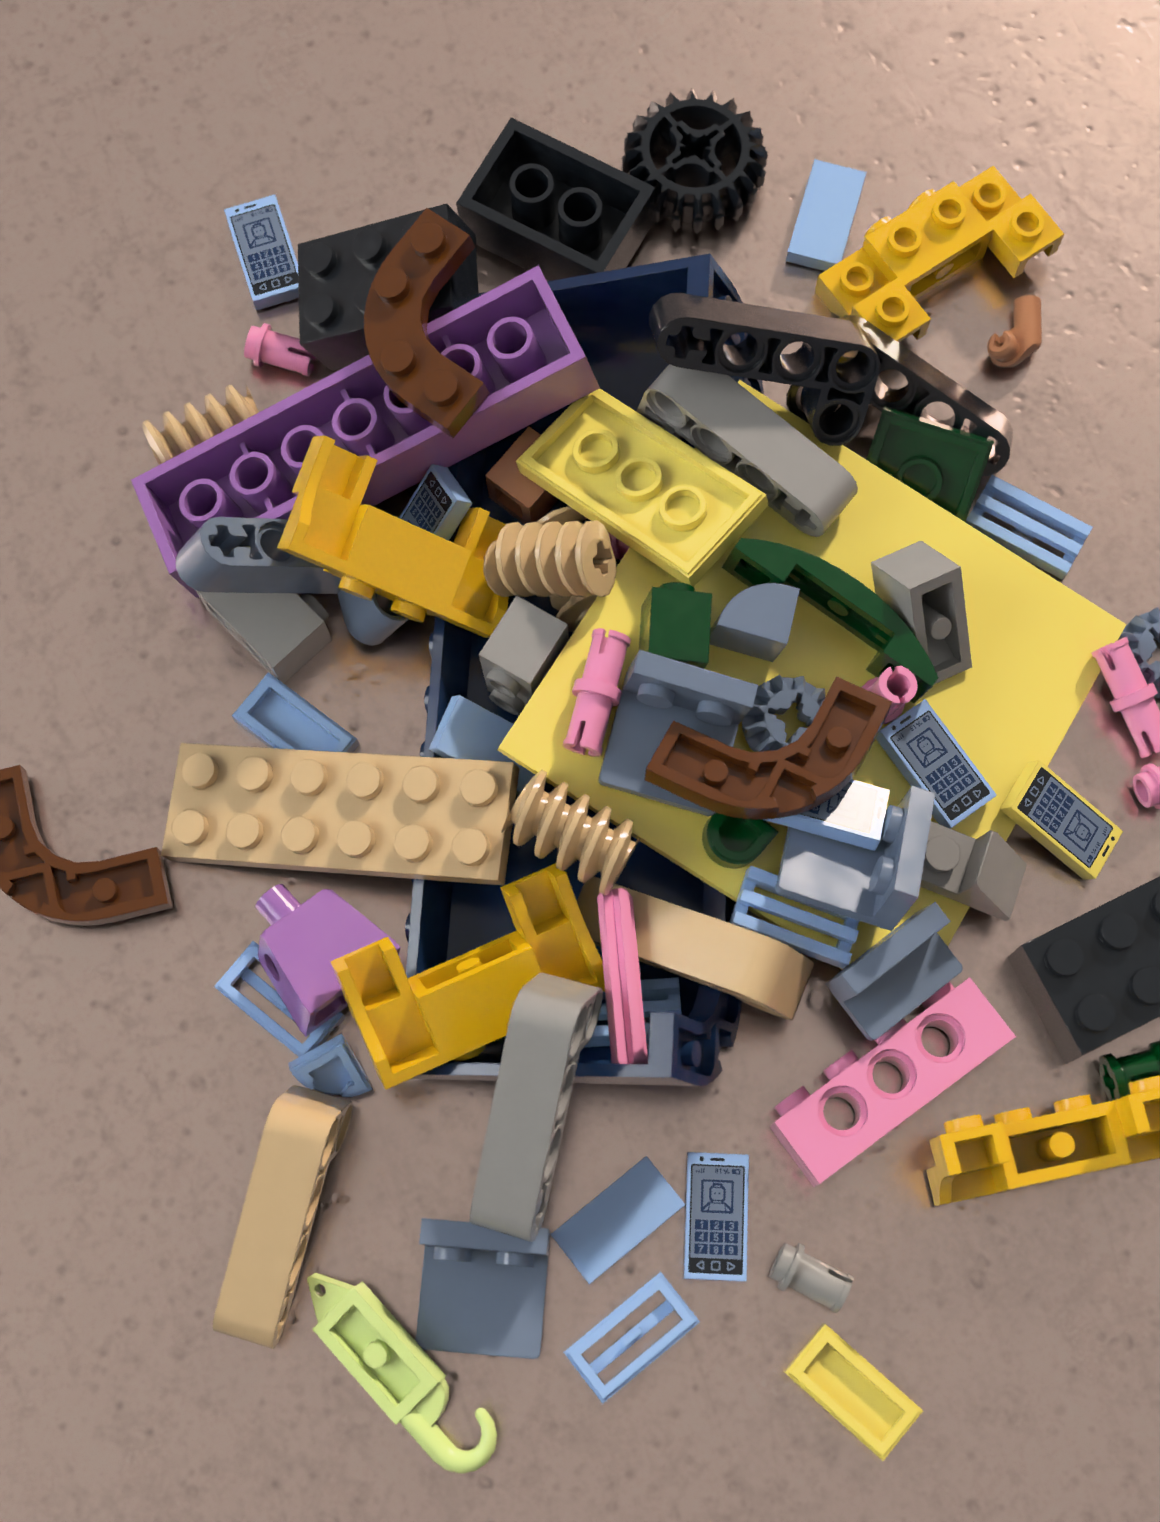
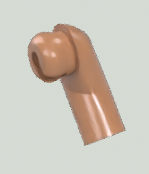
M1025 295L1014 300V327L1009 331H1003V335L1000 337L994 333L988 340L987 351L995 365L1003 368L1015 367L1040 348L1042 343L1041 299L1034 295Z

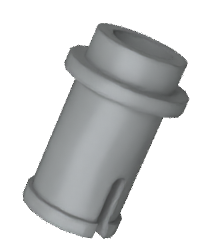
M784 1243L769 1273L770 1278L778 1281V1289L785 1291L789 1287L830 1308V1311L838 1313L849 1294L854 1277L804 1253L805 1246L801 1243H798L796 1247Z

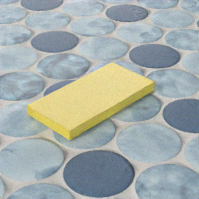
M598 389L573 402L516 460L521 474L589 520H598L604 524L608 533L682 583L693 587L768 507L767 495L602 389Z

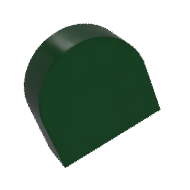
M715 813L708 819L703 828L702 842L707 855L716 864L725 868L736 869L754 861L779 832L765 820L743 819Z

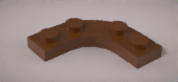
M426 208L392 249L374 277L365 305L364 334L366 346L375 369L390 391L412 411L454 438L490 392L484 382L438 352L430 342L427 324L429 309L439 291L473 251L475 245L469 234Z
M836 676L812 724L797 741L774 751L750 752L731 747L673 720L646 768L644 780L700 807L730 817L765 820L796 815L826 802L851 781L870 751L889 713L892 701Z
M21 765L0 769V889L27 910L43 918L69 925H102L173 908L163 857L157 847L93 862H73L56 856L45 846L37 828L27 771Z

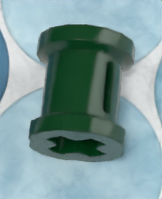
M1160 1041L1150 1043L1146 1051L1116 1058L1111 1053L1099 1057L1100 1077L1104 1091L1110 1101L1130 1095L1128 1083L1160 1076Z

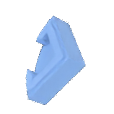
M342 1033L288 1063L289 1070L302 1085L311 1090L315 1089L327 1094L342 1095V1097L358 1096L372 1090L371 1082Z

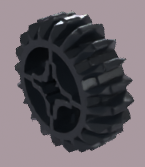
M693 89L687 94L686 100L682 101L670 92L668 98H666L665 107L651 101L647 109V116H636V120L633 123V132L627 133V137L624 140L625 156L622 157V171L655 187L653 215L655 225L668 217L671 218V227H673L675 232L684 222L692 223L693 230L698 234L702 229L703 222L708 221L719 231L724 223V215L738 221L742 215L743 206L752 207L756 201L757 190H761V186L765 182L766 171L764 167L767 164L768 154L766 147L762 146L764 137L761 128L752 127L753 119L750 111L736 114L737 105L734 98L721 105L717 103L718 98L714 90L706 100L697 99ZM664 147L668 151V157L666 158L665 165L657 170L652 159ZM731 154L737 166L726 177L721 171L723 158Z

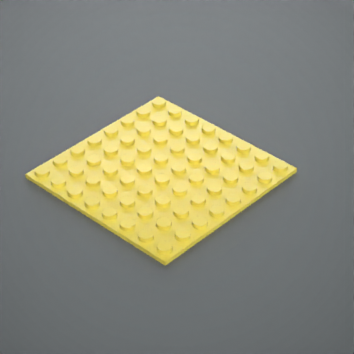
M739 380L738 383L842 465L855 479L858 490L857 494L835 521L819 537L803 533L768 506L694 586L695 592L712 593L710 629L729 601L741 591L749 588L721 568L741 538L780 543L812 554L842 569L874 593L871 562L919 541H923L961 566L972 668L934 684L915 703L911 701L905 703L900 716L926 699L997 795L951 829L974 839L992 830L1007 841L1016 823L1004 814L1000 807L1027 762L1040 760L1048 767L1101 671L1091 652L1110 643H1115L1126 624L844 445L829 446L821 443L815 437L809 423ZM629 547L616 567L615 584L610 594L603 597L597 596L497 751L535 775L540 770L546 771V782L554 787H557L563 781L569 784L567 795L574 800H578L582 795L587 794L590 796L588 808L596 814L605 806L610 807V822L615 826H619L627 818L633 820L631 836L637 840L639 839L640 842L736 902L745 872L751 865L778 875L788 830L787 826L766 821L779 833L763 852L744 867L736 869L722 867L707 855L702 842L703 828L711 816H705L609 788L598 782L617 706H612L602 744L601 756H590L588 754L589 749H586L585 755L563 747L577 698L572 693L574 682L583 676L592 642L593 630L604 628L606 631L605 637L607 638L609 630H614L627 635L631 639L617 686L622 691L626 672L639 651L641 606L652 587H659L662 584L671 582L682 583ZM798 596L788 644L773 662L709 645V663L705 669L757 685H761L777 675L790 678L804 676L807 683L816 688H825L826 697L836 676L859 687H862L868 680L876 678L866 668L878 651ZM795 702L783 715L774 714L777 716V719L785 722L786 743L799 727L808 728L806 723L797 719L798 710L796 709L797 703ZM741 721L738 725L733 747L753 752L745 739ZM890 723L883 724L882 727H881V729H883L885 726H887V725L890 724ZM875 739L863 764L852 780L890 790L887 809L889 805L898 806L911 786ZM932 816V817H931V821H933V822H935V823H938V822L935 820V818ZM755 887L754 889L756 893L843 925L844 920L761 888ZM920 887L918 899L895 928L919 910L936 902L951 921L937 932L945 944L949 946L970 907ZM748 907L749 911L768 923L836 948L838 942L836 938L753 907ZM859 921L857 927L859 932L856 942L852 944L850 950L852 956L849 964L891 931Z

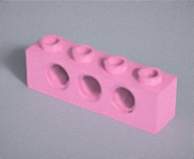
M970 977L956 988L951 982H948L922 1003L926 1009L908 1023L904 1019L899 1021L882 1036L874 1040L878 1045L860 1059L853 1050L843 1055L823 1071L829 1082L810 1095L807 1089L802 1086L774 1107L781 1117L770 1126V1129L813 1187L822 1183L1016 1037ZM937 1027L946 1033L950 1041V1050L947 1056L936 1057L925 1050L921 1041L924 1028ZM888 1062L900 1070L903 1083L898 1093H886L876 1086L873 1080L875 1064ZM842 1098L851 1104L854 1109L855 1120L850 1129L838 1130L827 1123L823 1110L828 1099Z

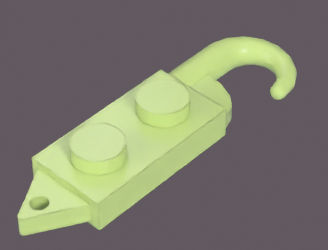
M319 1273L310 1275L307 1281L318 1322L312 1330L394 1424L397 1425L400 1422L428 1456L447 1471L460 1474L477 1471L488 1463L496 1449L497 1432L494 1421L487 1410L478 1408L475 1411V1417L481 1427V1439L478 1445L471 1450L457 1448L435 1424L443 1414L449 1400V1386L445 1380L446 1375L363 1281L354 1286ZM320 1284L325 1287V1293L321 1291Z

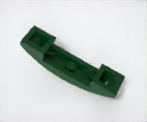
M741 538L721 567L748 587L765 583H777L799 588L798 596L878 651L866 668L868 672L875 677H880L887 668L891 667L893 672L896 666H902L914 674L917 680V691L910 700L912 703H915L931 689L939 678L924 648L896 612L859 580L829 562L780 543Z

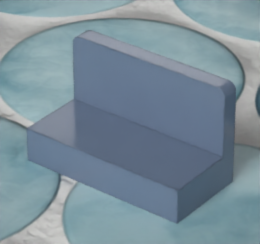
M936 902L913 914L825 983L869 1041L876 1040L963 970L961 963L937 933L951 921Z

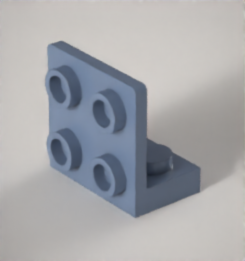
M639 650L625 675L620 703L616 709L598 782L609 788L705 816H712L716 812L700 807L645 781L646 768L673 720L733 747L739 723L753 708L758 685Z
M911 786L898 806L889 805L885 813L881 841L875 851L788 827L775 887L776 892L779 895L892 931L919 897L935 793Z
M422 1218L419 1244L425 1246L415 1339L423 1350L537 1359L541 1354L551 1231L548 1228H539L536 1239L530 1242L471 1224V1222Z

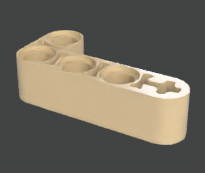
M592 877L583 884L577 904L594 944L601 947L597 904L601 879ZM617 884L613 886L612 889H627L633 897L638 959L640 962L725 992L757 1009L793 1021L814 967V962L792 947L768 936Z
M292 1085L275 1100L265 1123L213 1320L214 1331L274 1349L278 1344L289 1315L329 1162L338 1154L344 1142L352 1115L353 1102L297 1085Z

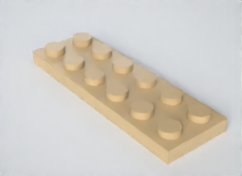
M180 743L161 856L170 861L505 885L512 825L503 833H501V830L516 801L520 768L514 762Z

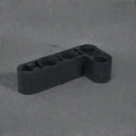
M670 293L661 297L653 305L649 313V325L660 356L668 364L686 369L802 386L800 403L815 437L821 443L829 446H840L850 442L858 435L863 426L880 373V361L865 331L857 323L849 320L684 293ZM741 332L748 333L741 343L725 345L726 340L731 335ZM804 342L796 352L781 354L788 344ZM858 351L852 360L845 363H837L839 358L845 353ZM841 404L840 408L834 413L821 415L829 406Z
M845 315L837 318L857 323L865 331L879 357L880 373L888 369H895L900 371L908 381L905 387L891 389L885 386L878 376L870 401L872 406L881 412L884 406L891 407L960 430L964 420L969 419V428L964 425L963 431L985 438L990 436L996 440L982 476L996 474L1006 466L1010 458L1013 429L1010 421L1002 413L867 320L856 315ZM841 356L837 363H845L854 357ZM791 385L786 395L788 410L809 423L800 403L802 386ZM933 402H943L953 409L955 415L947 420H936L927 413L925 407ZM840 404L829 406L821 415L834 413Z

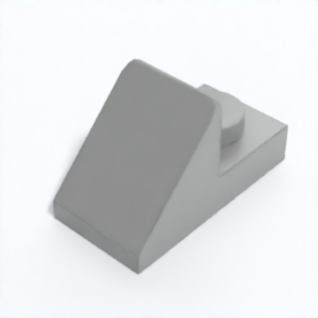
M931 821L920 887L1007 921L1011 917L1027 864L997 832L990 830L979 838L974 839Z

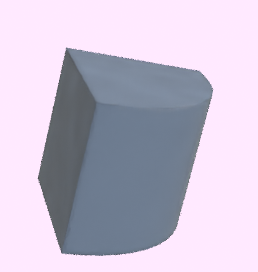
M765 583L741 591L729 601L711 627L710 645L773 662L788 644L800 589L784 584Z

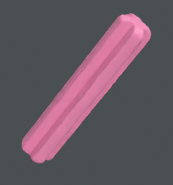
M615 888L611 889L608 895L599 893L597 897L612 1064H648L633 897L627 889Z

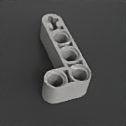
M669 364L644 392L636 412L680 440L684 438L705 456L765 493L768 506L807 535L814 537L823 535L857 494L858 487L855 479L842 465L729 375L680 368Z
M540 972L519 991L511 1011L471 1204V1224L530 1242L536 1239L548 1205L579 1054L592 1038L602 1004V988Z

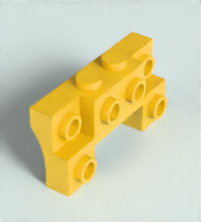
M993 165L960 187L953 181L937 192L933 189L927 190L910 204L908 210L893 219L884 217L877 221L865 233L861 249L818 275L815 293L830 312L839 317L845 315L859 316L897 342H901L912 334L918 340L926 335L931 318L916 300L983 258L987 246L1011 276L1015 278L1023 273L1027 261L1040 252L1044 251L1048 257L1057 252L1064 233L1032 194L1021 199Z
M325 435L314 436L292 489V493L297 494V498L277 548L324 568L323 571L341 578L338 588L349 594L372 601L373 595L376 593L392 600L393 603L390 610L403 617L423 623L426 615L436 616L477 635L489 638L508 609L509 596L501 597L495 594L488 586L483 572L484 557L489 545L493 541H497L500 530L506 524L489 517V511L482 508H469L461 521L454 542H451L371 505H361L378 460L368 455L357 456L334 445L336 440Z
M556 863L500 887L516 931L419 974L407 978L397 950L388 937L330 961L377 1075L386 1090L451 1060L464 1061L482 1053L486 1048V1044L506 1036L511 1011L519 991L540 972L602 988L603 992L605 991L602 958L584 922L567 873L564 870L557 869Z
M1160 1076L1128 1083L1131 1094L1109 1102L1092 1105L1090 1094L1053 1102L1055 1109L1053 1114L1032 1118L1030 1107L995 1114L993 1115L995 1124L985 1126L983 1125L981 1114L944 1122L946 1134L929 1140L935 1166L926 1169L935 1206L1160 1158Z

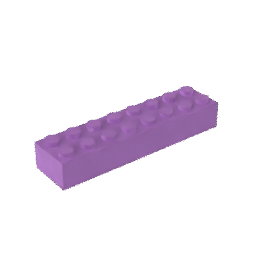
M539 265L427 324L430 342L438 352L484 382L490 392L454 438L403 404L390 391L375 369L370 355H367L133 478L131 482L169 574L198 598L199 595L196 590L188 586L180 578L176 569V557L179 550L206 521L215 517L288 519L297 498V494L292 493V489L314 436L325 435L336 440L334 445L357 456L368 455L378 460L361 505L375 506L421 482L432 464L448 468L600 389L588 360Z

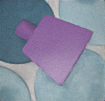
M278 884L264 893L256 903V909L271 925L260 935L257 956L305 1037L348 1006L330 961L385 937L390 939L399 955L401 947L395 940L331 889H322L310 899L300 904L283 884Z

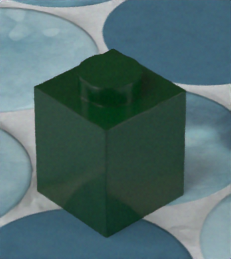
M679 582L665 583L659 587H652L641 606L639 650L705 669L709 663L712 593L695 592L693 586Z

